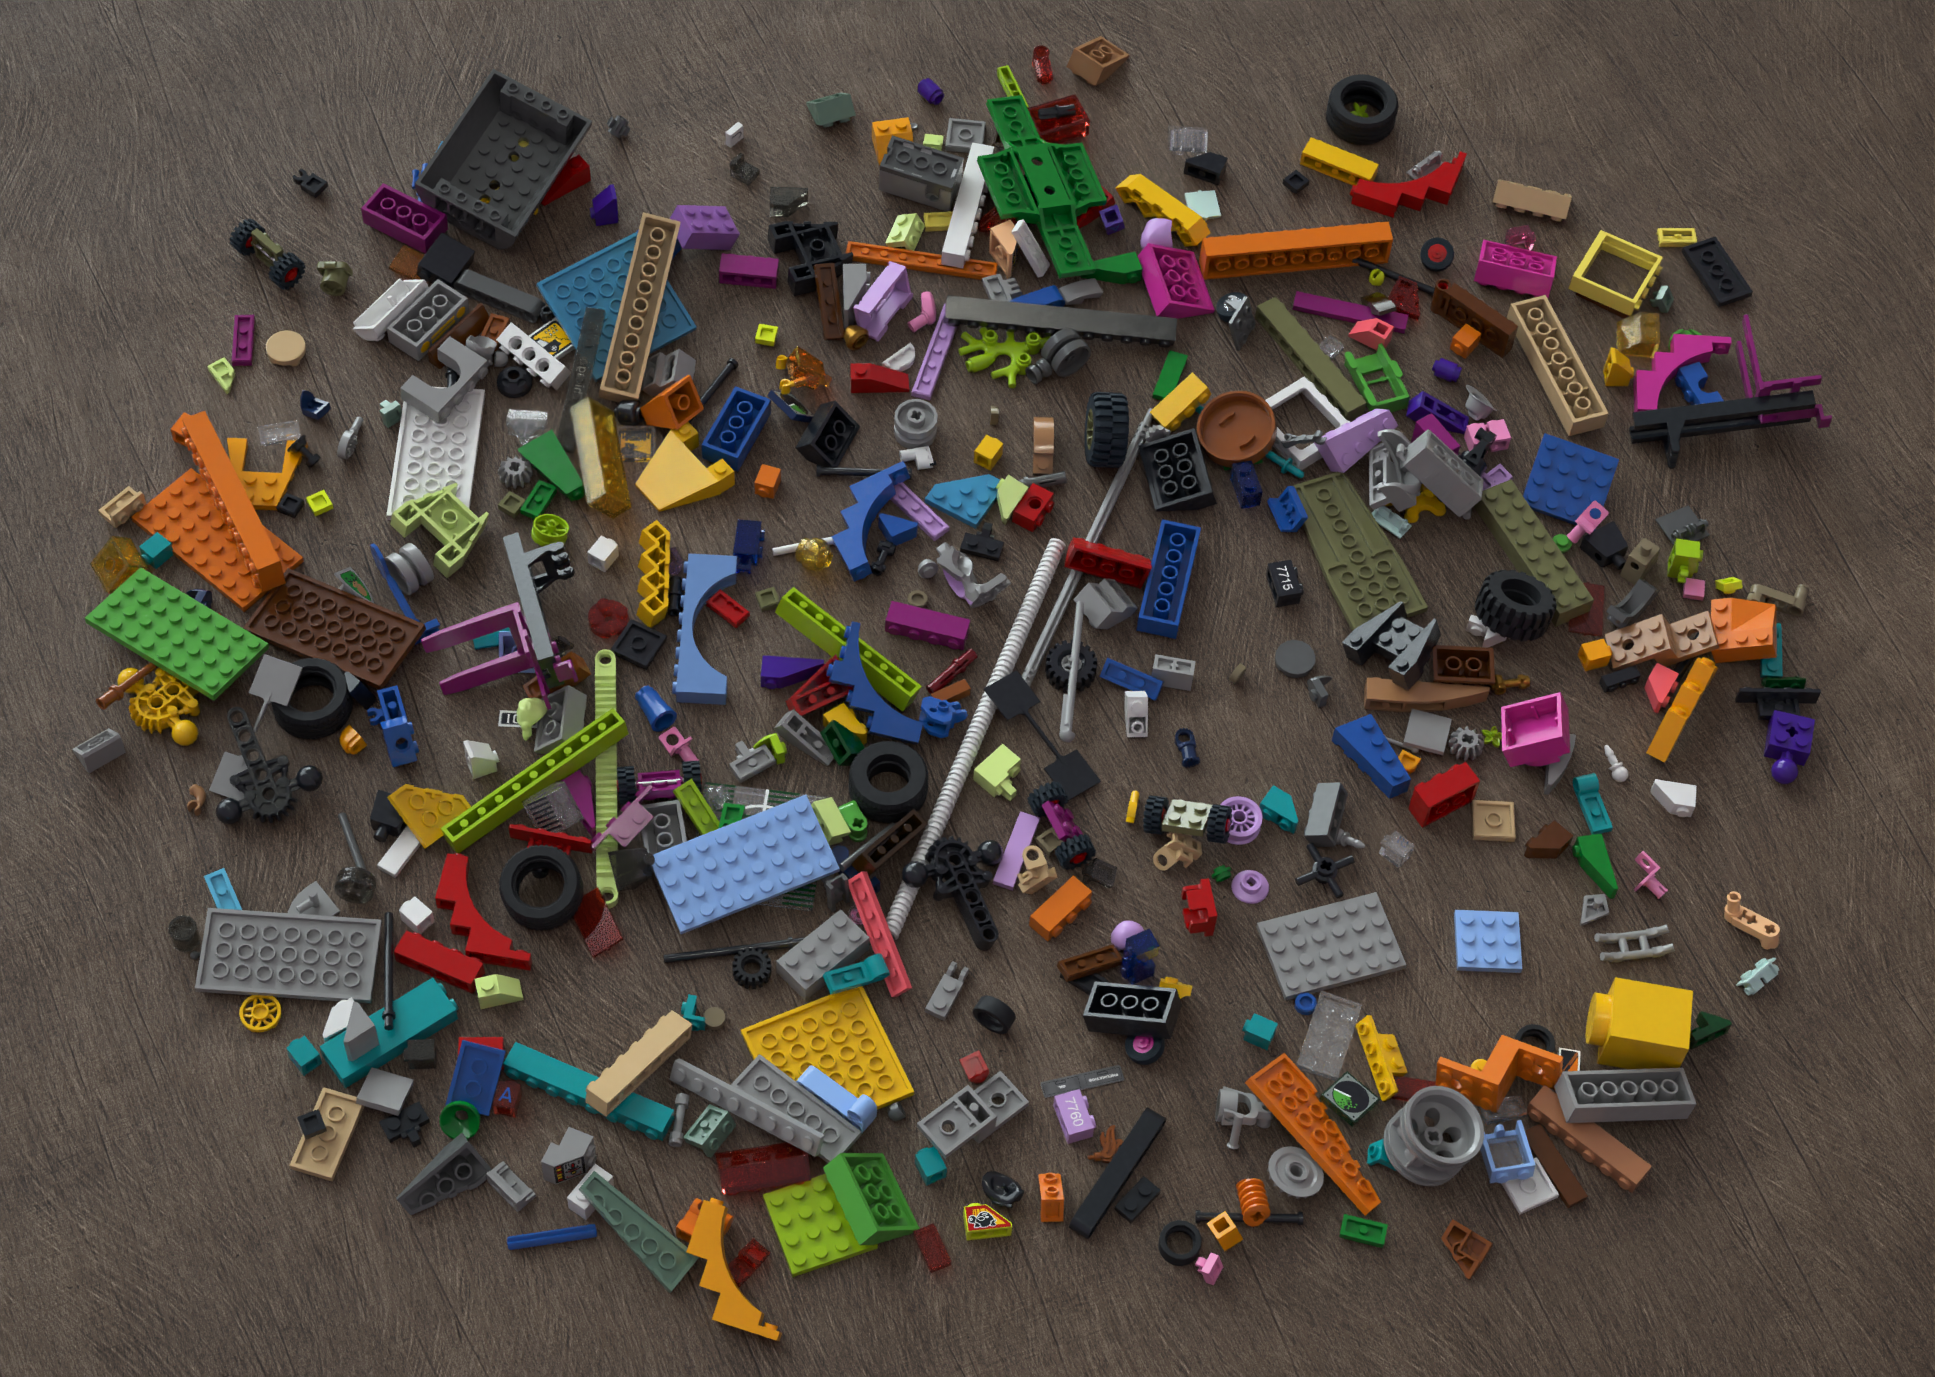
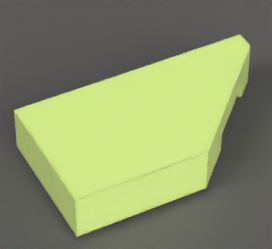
M224 357L207 367L211 375L225 393L228 394L235 377V370Z

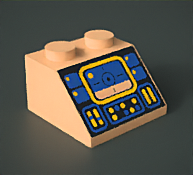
M1011 220L991 228L989 253L1007 278H1010L1013 273L1020 248L1012 234L1015 225Z

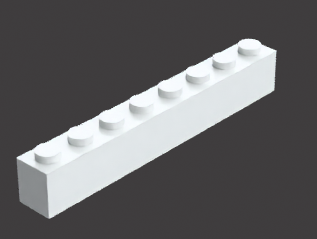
M972 143L942 250V265L964 268L965 261L969 262L971 253L969 247L972 248L974 244V236L972 235L973 233L976 234L978 229L976 220L981 218L982 209H980V206H984L986 198L984 192H988V187L977 163V158L982 155L994 154V146Z

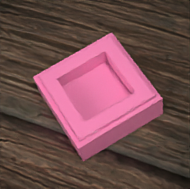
M1686 578V583L1683 585V598L1703 601L1705 581Z

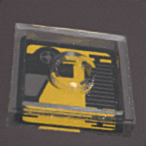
M616 426V462H650L656 453V426Z

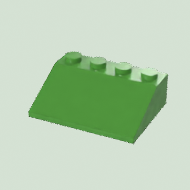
M840 1153L823 1167L827 1180L836 1194V1199L840 1203L845 1213V1218L849 1222L859 1245H875L920 1230L883 1153Z

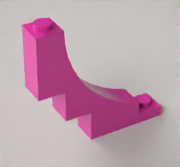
M1673 334L1670 343V353L1655 352L1652 360V371L1636 370L1633 379L1634 412L1657 409L1661 391L1677 375L1679 368L1696 362H1700V364L1709 362L1712 353L1718 355L1728 354L1732 344L1731 337Z

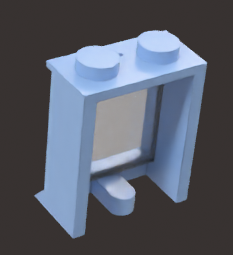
M1517 1120L1515 1130L1505 1131L1504 1126L1499 1124L1495 1126L1494 1133L1485 1134L1484 1132V1139L1480 1150L1490 1183H1505L1508 1180H1525L1533 1177L1535 1162L1521 1120Z

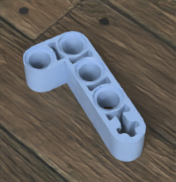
M809 1066L796 1081L859 1129L861 1133L877 1117V1105L870 1097L864 1094L859 1098L855 1097L814 1066Z

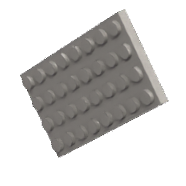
M208 908L195 990L196 992L265 995L327 1001L348 1000L352 997L354 1002L371 1003L382 920Z

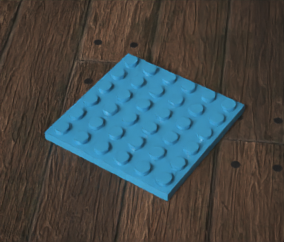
M638 232L536 284L582 361L585 360L587 362L586 367L595 382L603 378ZM668 280L649 354L693 332L697 328Z

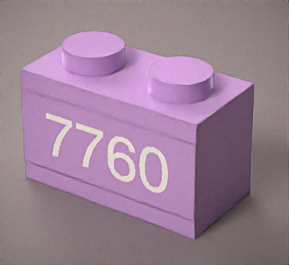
M1080 1089L1054 1096L1053 1106L1067 1144L1093 1137V1131L1096 1128L1093 1115H1089L1087 1098L1082 1096Z

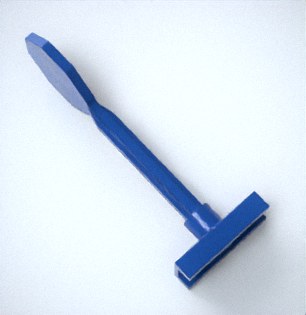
M374 543L371 544L370 549L376 566L383 578L387 580L388 586L404 616L420 622L413 614L395 579L390 575L378 546ZM436 618L424 623L426 630L416 644L420 643L422 638L439 631L438 627H440V624Z

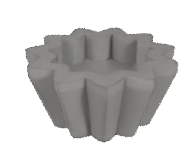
M1153 425L1146 432V443L1170 436L1171 432L1161 425Z

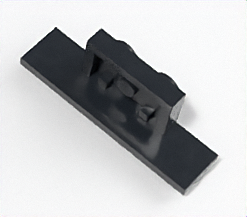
M1770 687L1739 688L1735 703H1756L1758 720H1770L1774 710L1801 716L1799 703L1816 704L1821 690L1812 688L1777 689Z

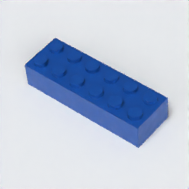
M1162 519L1151 563L1152 569L1148 575L1136 631L1176 639L1201 527Z

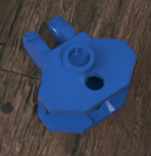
M929 696L922 700L919 722H923L922 727L928 734L944 738L948 737L950 728H954V723L965 720L968 714L965 709H961V704L957 701L949 703L947 700H940Z

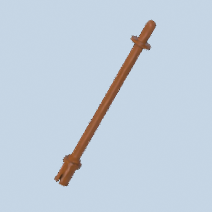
M150 662L119 686H110L109 691L96 699L97 705L104 710L116 700L120 701L127 689L158 666Z

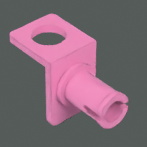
M1594 500L1575 521L1577 525L1567 534L1568 539L1576 544L1586 532L1591 534L1609 512ZM1591 509H1599L1601 517L1598 519L1592 518L1590 516Z
M672 727L659 736L658 739L671 757L679 754L684 762L699 761L689 748L692 740L691 736L684 739L676 727ZM675 735L678 738V743L676 745H669L666 741L667 736Z
M1642 851L1635 858V861L1649 875L1634 890L1637 891L1641 886H1646L1657 899H1660L1668 891L1655 878V873L1660 867ZM1642 859L1648 861L1650 866H1647Z

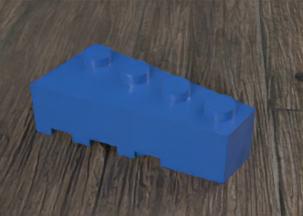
M1372 714L1335 728L1332 742L1336 746L1339 745L1344 750V754L1348 758H1352L1358 764V768L1362 772H1366L1372 778L1371 781L1389 799L1408 791L1411 778Z

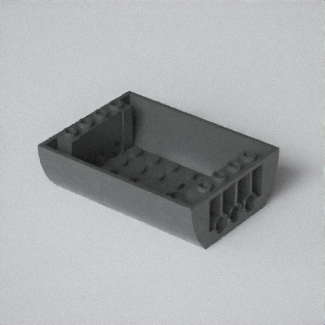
M493 69L415 182L416 191L424 204L446 214L448 223L499 250L509 248L514 244L591 128L592 121ZM526 141L529 145L521 147L518 143ZM512 155H516L519 157V159L517 161H511L509 157ZM491 184H498L500 188L492 190L489 186ZM482 198H487L490 200V202L486 204L480 200Z

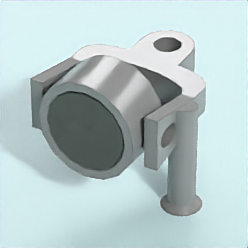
M1223 1086V1089H1219L1215 1120L1221 1122V1125H1233L1230 1142L1227 1143V1147L1230 1149H1238L1240 1147L1238 1141L1242 1125H1254L1257 1123L1261 1128L1270 1127L1271 1119L1274 1118V1115L1263 1102L1257 1101L1255 1095ZM1238 1102L1246 1103L1250 1113L1247 1115L1238 1113Z

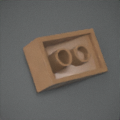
M1100 36L1074 48L1066 67L1072 70V73L1084 78L1087 83L1097 86L1109 78L1130 55Z

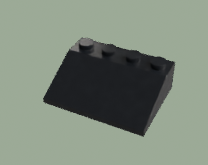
M1195 428L1138 445L1156 512L1199 510L1217 504Z

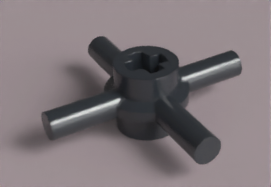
M1314 843L1308 844L1306 848L1315 863L1311 872L1295 878L1296 884L1300 886L1316 879L1319 883H1328L1337 899L1341 898L1344 893L1335 878L1338 869L1355 863L1353 856L1350 855L1334 862L1331 858H1322Z

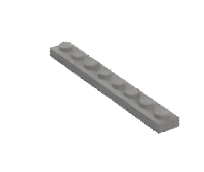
M680 1058L674 1061L669 1080L814 1157L820 1154L825 1137L824 1134Z

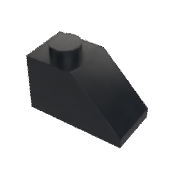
M1212 152L1188 158L1185 161L1183 174L1219 185L1226 171L1228 158Z

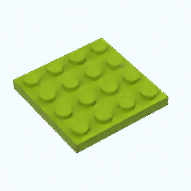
M826 1174L763 1194L764 1203L792 1277L878 1249V1244L859 1245L849 1222L845 1218V1213L836 1199V1194L827 1180Z

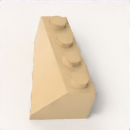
M1498 179L1493 203H1496V207L1504 209L1507 206L1514 207V211L1525 213V210L1532 211V215L1543 217L1544 214L1551 216L1550 219L1561 222L1562 219L1567 218L1572 196L1571 194L1565 193L1560 195L1556 191H1543L1538 187H1526L1523 184Z

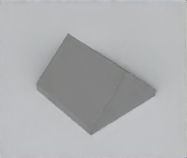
M109 728L72 749L88 773L126 753L120 735Z
M353 1002L344 1038L348 1061L356 1060L379 1045L375 1025L358 1002Z

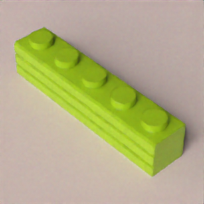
M1009 66L998 67L997 77L1007 97L1022 95L1029 111V106Z

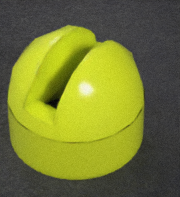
M1380 269L1372 270L1369 275V282L1374 286L1382 285L1385 278L1384 273Z

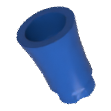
M647 685L636 692L635 699L638 701V705L647 717L653 731H663L675 722L677 713L667 705L656 690Z

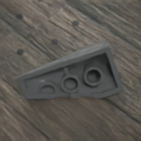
M461 1133L435 1156L396 1199L410 1215H413L436 1205L437 1202L448 1197L451 1199L467 1189L477 1188L487 1179L486 1173L492 1169L465 1135Z

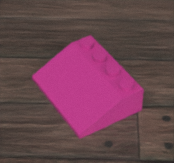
M1483 240L1474 281L1484 286L1488 284L1493 285L1501 290H1514L1518 294L1527 293L1532 294L1534 297L1546 295L1549 298L1557 256Z
M1149 243L1137 257L1142 267V276L1156 316L1179 319L1210 314L1215 311L1194 252Z

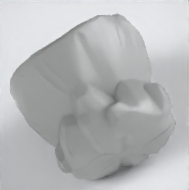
M470 335L466 340V347L487 360V367L493 365L492 355L497 343L489 337H473Z

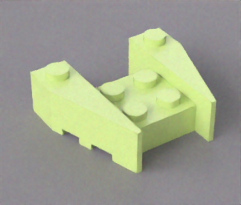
M457 483L443 487L442 490L435 493H427L422 498L405 502L392 513L390 523L404 538L421 524L444 545L435 554L433 565L446 578H449L462 567L484 530L489 515L488 512H485L478 518L456 497Z

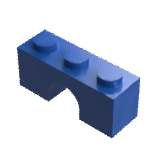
M1700 362L1678 369L1675 383L1681 389L1685 400L1690 405L1723 401L1718 391L1706 393L1701 390L1706 384L1708 375Z

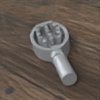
M356 417L349 431L346 430L343 433L338 445V458L348 459L353 454L354 448H356L355 444L357 445L358 443L356 435L364 421L362 417Z

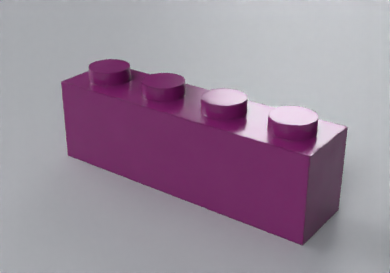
M891 601L885 620V632H889L892 635L906 636L913 640L927 641L933 645L947 646L951 649L964 650L970 631V619Z

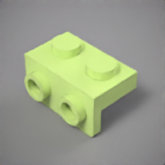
M912 213L897 216L886 240L888 247L905 246L907 250H915L925 228L918 214Z

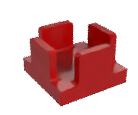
M1207 878L1201 879L1198 885L1184 886L1181 893L1182 900H1187L1189 908H1185L1182 911L1186 929H1189L1190 934L1204 932L1205 937L1213 936L1217 920V911L1210 880Z

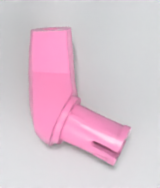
M931 292L921 293L922 312L919 316L907 322L910 330L914 333L926 324L932 325L936 321V305Z

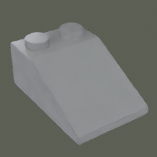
M843 264L844 331L848 326L854 324L856 318L853 307L855 304L859 305V301H862V297L870 288V272H866V264Z

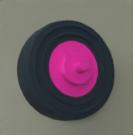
M1128 1035L1125 1042L1127 1055L1132 1061L1140 1065H1149L1156 1062L1162 1056L1165 1048V1042L1162 1038Z

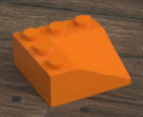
M1737 598L1711 600V618L1719 645L1718 649L1711 651L1715 663L1777 657L1776 604Z

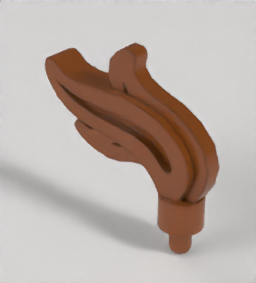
M1115 1125L1108 1128L1106 1136H1104V1132L1101 1133L1100 1144L1103 1150L1089 1155V1160L1094 1159V1162L1110 1163L1118 1148L1124 1142L1121 1139L1115 1140Z

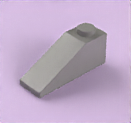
M794 709L786 713L774 727V730L786 741L822 764L828 766L834 759L820 732Z

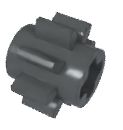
M617 115L616 118L611 116L607 122L608 127H610L608 132L618 138L621 135L627 136L630 131L629 126H627L629 121L620 115Z

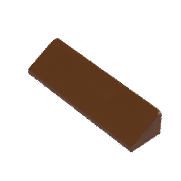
M482 303L478 304L428 350L429 362L438 369L445 366V364L438 360L437 349L449 336L466 346V340L470 335L477 337L484 330L490 316Z

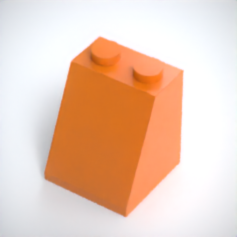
M687 375L663 390L642 406L640 410L647 425L678 430L704 410L691 375Z

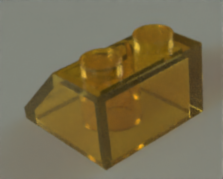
M1639 312L1617 322L1618 351L1628 356L1654 357L1655 352H1658L1660 347L1659 313Z
M111 536L90 563L108 594L113 593L140 567L145 570L148 568L131 538Z

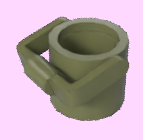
M319 261L317 264V270L323 276L320 284L322 291L331 296L343 295L349 276L353 275V270L346 262Z

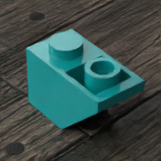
M1273 785L1260 803L1259 808L1262 812V817L1279 825L1284 831L1294 834L1298 825V818L1292 797Z

